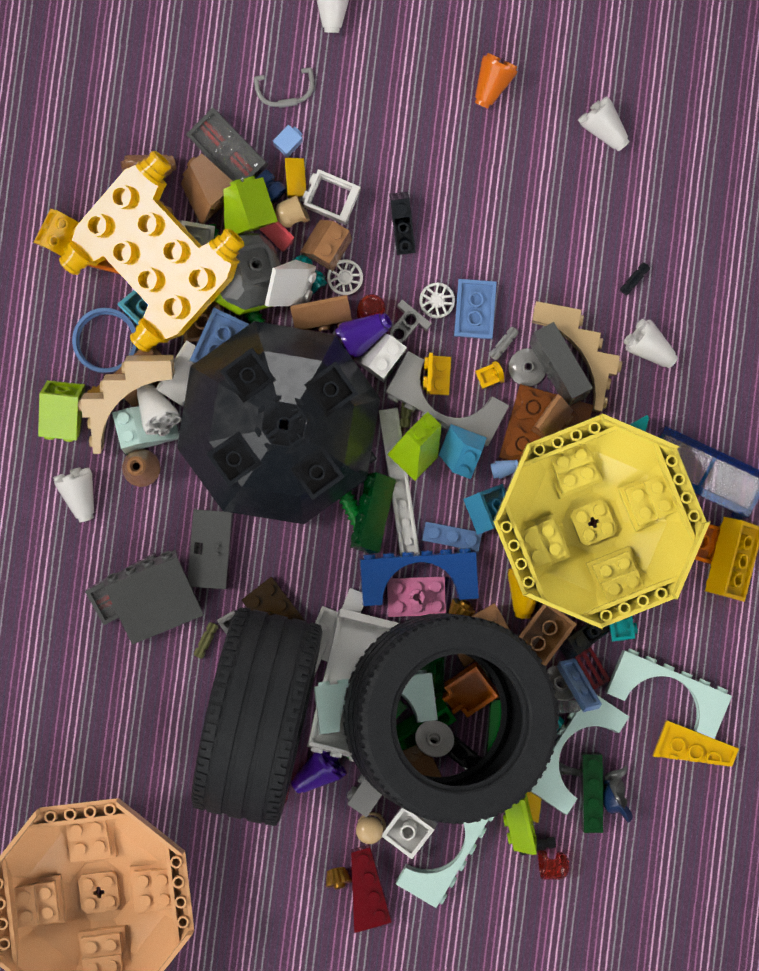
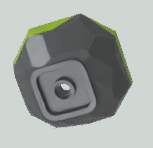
M258 233L239 234L244 241V247L238 251L239 254L236 256L240 262L237 265L233 280L215 299L216 303L239 316L269 308L265 306L272 269L281 265L273 244Z

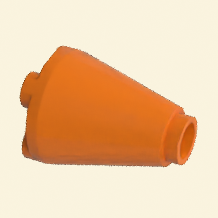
M489 53L482 58L475 94L476 100L474 102L487 109L490 105H493L518 72L516 71L517 66L506 61L502 64L499 62L500 58Z

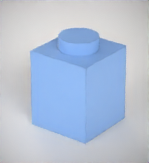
M288 125L273 140V145L288 158L303 142L301 137L303 134L295 126L292 128Z

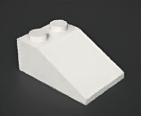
M293 260L274 267L265 306H293L308 303L312 297L311 287L317 275L315 272L316 266L299 260Z

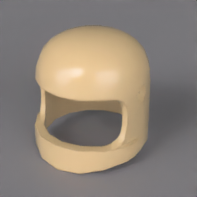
M298 196L278 203L275 208L277 220L285 228H290L293 224L300 221L304 223L310 221V217Z
M370 812L369 815L378 817L382 823L372 816L365 817L362 815L356 826V835L365 844L378 842L386 829L384 818L379 813Z

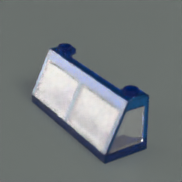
M667 426L660 428L656 437L680 446L677 450L695 494L732 512L731 516L736 519L749 518L759 500V469Z

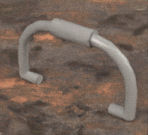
M312 68L301 69L302 74L308 73L310 81L309 89L303 97L278 100V102L266 100L259 86V81L265 80V77L260 75L254 77L255 91L258 98L264 104L271 107L283 108L298 105V103L308 99L313 92L314 76Z

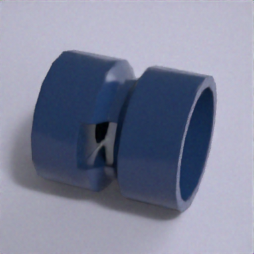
M266 169L257 178H264L273 205L281 198L287 188L280 181H275V176Z

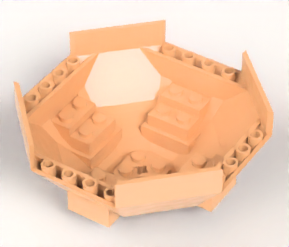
M119 798L41 807L33 813L0 855V967L5 971H164L194 932L185 850ZM98 887L105 892L101 896L96 893Z

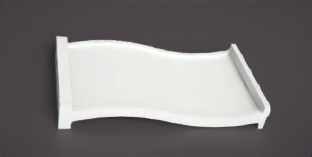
M340 609L322 682L330 681V685L338 684L337 680L350 679L352 671L356 669V663H358L361 656L365 655L364 651L368 649L370 644L375 643L376 639L385 631H390L391 627L399 623ZM315 710L307 747H310L311 751L315 753L330 752V756L341 758L342 755L347 756L349 761L354 762L351 757L352 753L349 752L346 743L347 736L344 735L343 722H345V718H343V712L340 720V732L319 735L317 710Z

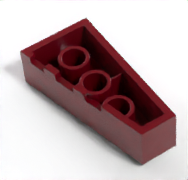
M370 844L351 849L354 933L392 923Z

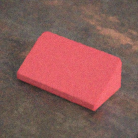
M279 221L259 229L282 252L293 244L294 236Z

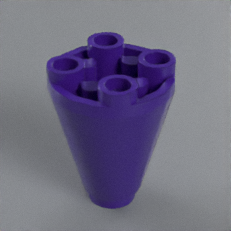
M379 313L345 321L335 331L338 338L342 339L345 345L344 348L349 355L358 358L392 327V322L386 313Z
M323 751L322 754L314 752L294 776L291 785L297 793L301 794L302 792L305 793L338 781L347 772L338 761L340 758L332 757L330 752Z

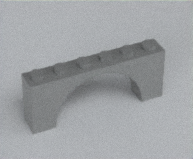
M407 351L385 391L388 394L387 398L396 403L398 400L405 403V408L413 412L416 409L422 412L421 416L429 412L442 425L441 427L446 430L452 424L487 438L484 446H488L509 405L492 396L479 411L467 417L453 418L438 413L428 404L421 390L420 374L425 360Z

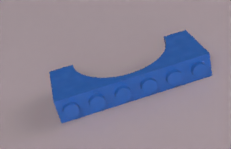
M460 548V552H452V549H442L440 553H433V550L421 551V554L414 555V552H402V556H394V553H383V557H375V554H365L364 558H359L362 605H383L384 590L390 578L402 567L418 562L434 564L446 571L455 585L459 600L479 599L476 552L471 551V548Z

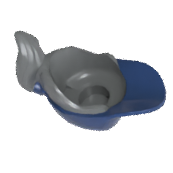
M625 766L622 769L611 771L604 776L603 805L609 814L620 813L629 823L633 815L627 807L628 801L624 795L625 786L621 779L628 769Z

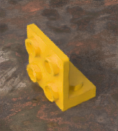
M50 209L33 243L62 256L65 253L64 250L67 248V244L72 241L75 228L79 222L58 210Z
M429 352L428 357L424 359V370L427 371V376L423 378V389L426 390V394L449 396L451 357L433 356V353Z

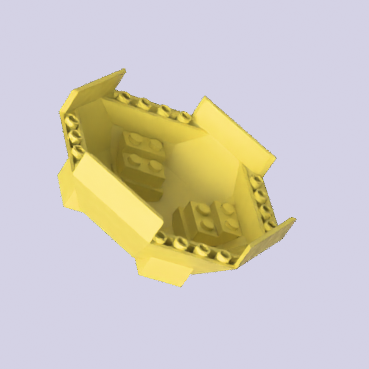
M603 413L554 434L527 443L493 521L522 594L600 629L670 600H678L711 522H707L677 450L680 446ZM591 517L594 520L597 519L598 523L595 528L588 525Z

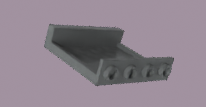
M176 550L163 552L159 557L146 559L142 564L129 566L124 571L112 573L104 579L105 590L132 645L204 615L200 601L197 600L178 559Z

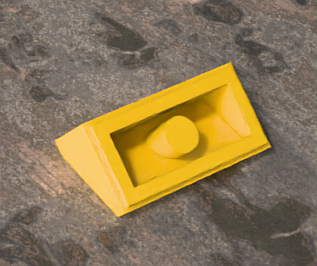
M285 158L288 198L294 196L303 197L306 191L304 158Z

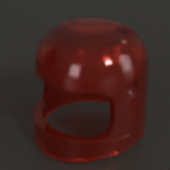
M376 294L365 295L357 306V317L361 318L385 313L386 307L383 299Z
M538 851L539 873L542 880H561L568 875L570 864L565 853L557 851L555 859H549L546 851Z

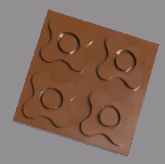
M522 384L519 385L499 458L517 460L519 463L526 444L541 439L531 429L556 394ZM580 401L570 406L573 409L571 413L573 418L567 426L564 424L560 431L589 420L594 405Z

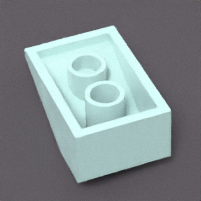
M139 406L112 412L120 446L125 454L173 441L179 437L177 424L169 429L170 432L165 436H159V434L147 435L142 426Z

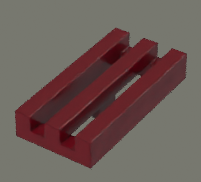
M591 647L575 656L593 690L610 681ZM587 653H590L593 660L595 661L597 667L599 668L600 672L604 677L603 680H601V678L599 677L597 671L595 670L590 659L588 658ZM580 657H584L598 683H594Z

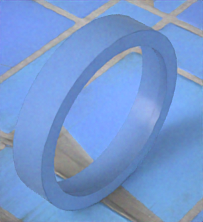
M98 308L86 313L78 321L73 331L72 344L77 358L84 366L97 373L111 374L115 373L122 366V363L112 368H100L92 365L83 356L80 349V335L84 326L97 316L113 315L126 322L132 333L136 331V327L122 312L112 308ZM134 344L130 355H134L138 351Z

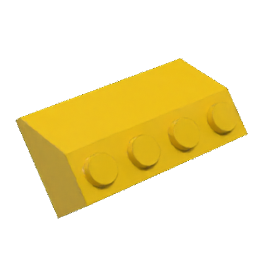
M723 517L709 576L706 581V592L745 602L759 548V526L743 520Z

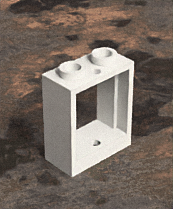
M318 169L317 173H313L310 178L309 184H311L309 191H305L302 197L303 206L308 210L346 225L361 187ZM321 179L350 191L340 215L311 204Z

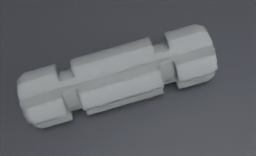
M514 327L509 328L506 332L507 334L495 346L496 348H493L489 356L492 359H499L502 355L501 353L513 341L512 339H515L519 334L517 329Z

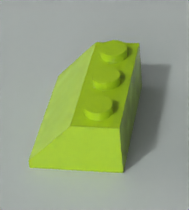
M526 793L524 799L522 798L519 803L513 804L512 808L505 810L506 815H503L505 827H509L510 832L507 833L509 844L513 845L514 851L536 855L537 838Z

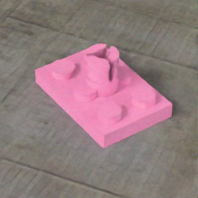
M445 577L390 578L388 581V617L446 613Z

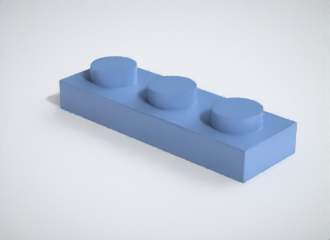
M426 522L422 541L458 548H471V550L479 552L482 533L477 535L476 531Z
M576 659L560 661L557 668L582 711L587 712L599 709L602 703Z

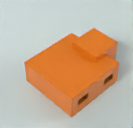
M477 662L446 681L444 687L446 692L443 693V701L449 704L453 714L462 709L466 717H469L499 697L497 688Z

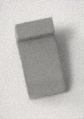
M401 300L397 308L404 314L393 326L390 335L394 337L393 333L396 330H401L404 333V337L396 340L404 343L418 325L427 332L432 323L404 300ZM407 316H414L416 322L412 325L407 324L405 321Z

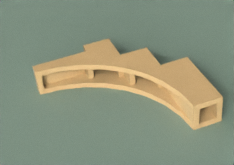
M536 301L531 323L547 326L552 322L555 323L561 335L575 347L588 367L593 386V411L601 412L603 408L606 409L608 397H605L606 390L610 389L611 379L608 376H616L617 372L620 373L622 361H619L620 356L597 352L598 349L601 350L603 338H600L601 333L578 329L579 326L582 327L584 319L580 309Z
M174 355L127 356L125 361L122 362V374H106L103 380L100 381V392L103 393L83 394L82 398L78 401L79 411H82V418H88V429H91L92 435L89 437V446L93 447V454H101L104 448V433L107 420L119 401L143 385L173 379L175 374Z

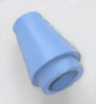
M495 461V463L490 464L493 478L501 479L513 474L518 461Z

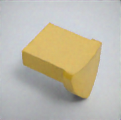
M497 361L475 371L482 389L498 382L500 384L504 383L503 369Z

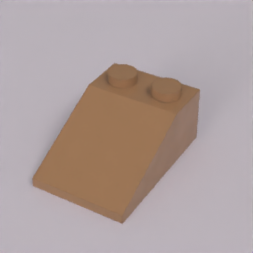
M557 394L531 431L541 438L559 432L564 424L567 426L572 420L573 416L571 413L573 409Z

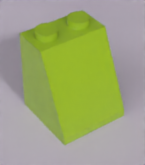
M255 176L243 179L244 182L238 179L230 182L231 186L223 189L225 229H231L239 235L278 222L263 177L255 179Z
M47 380L39 393V437H44L47 440L58 438L66 442L77 440L80 435L82 411H79L78 401L85 393V384Z
M429 412L425 413L387 455L416 481L438 458L442 425Z

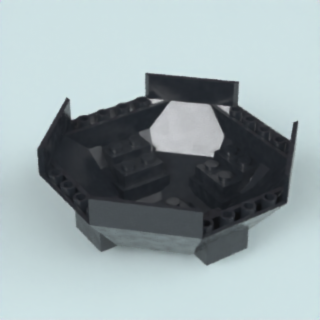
M253 321L190 366L177 449L223 512L305 524L367 479L380 397L336 335ZM281 419L283 421L288 420L289 422L287 424L288 428L286 430L284 428H279V421Z

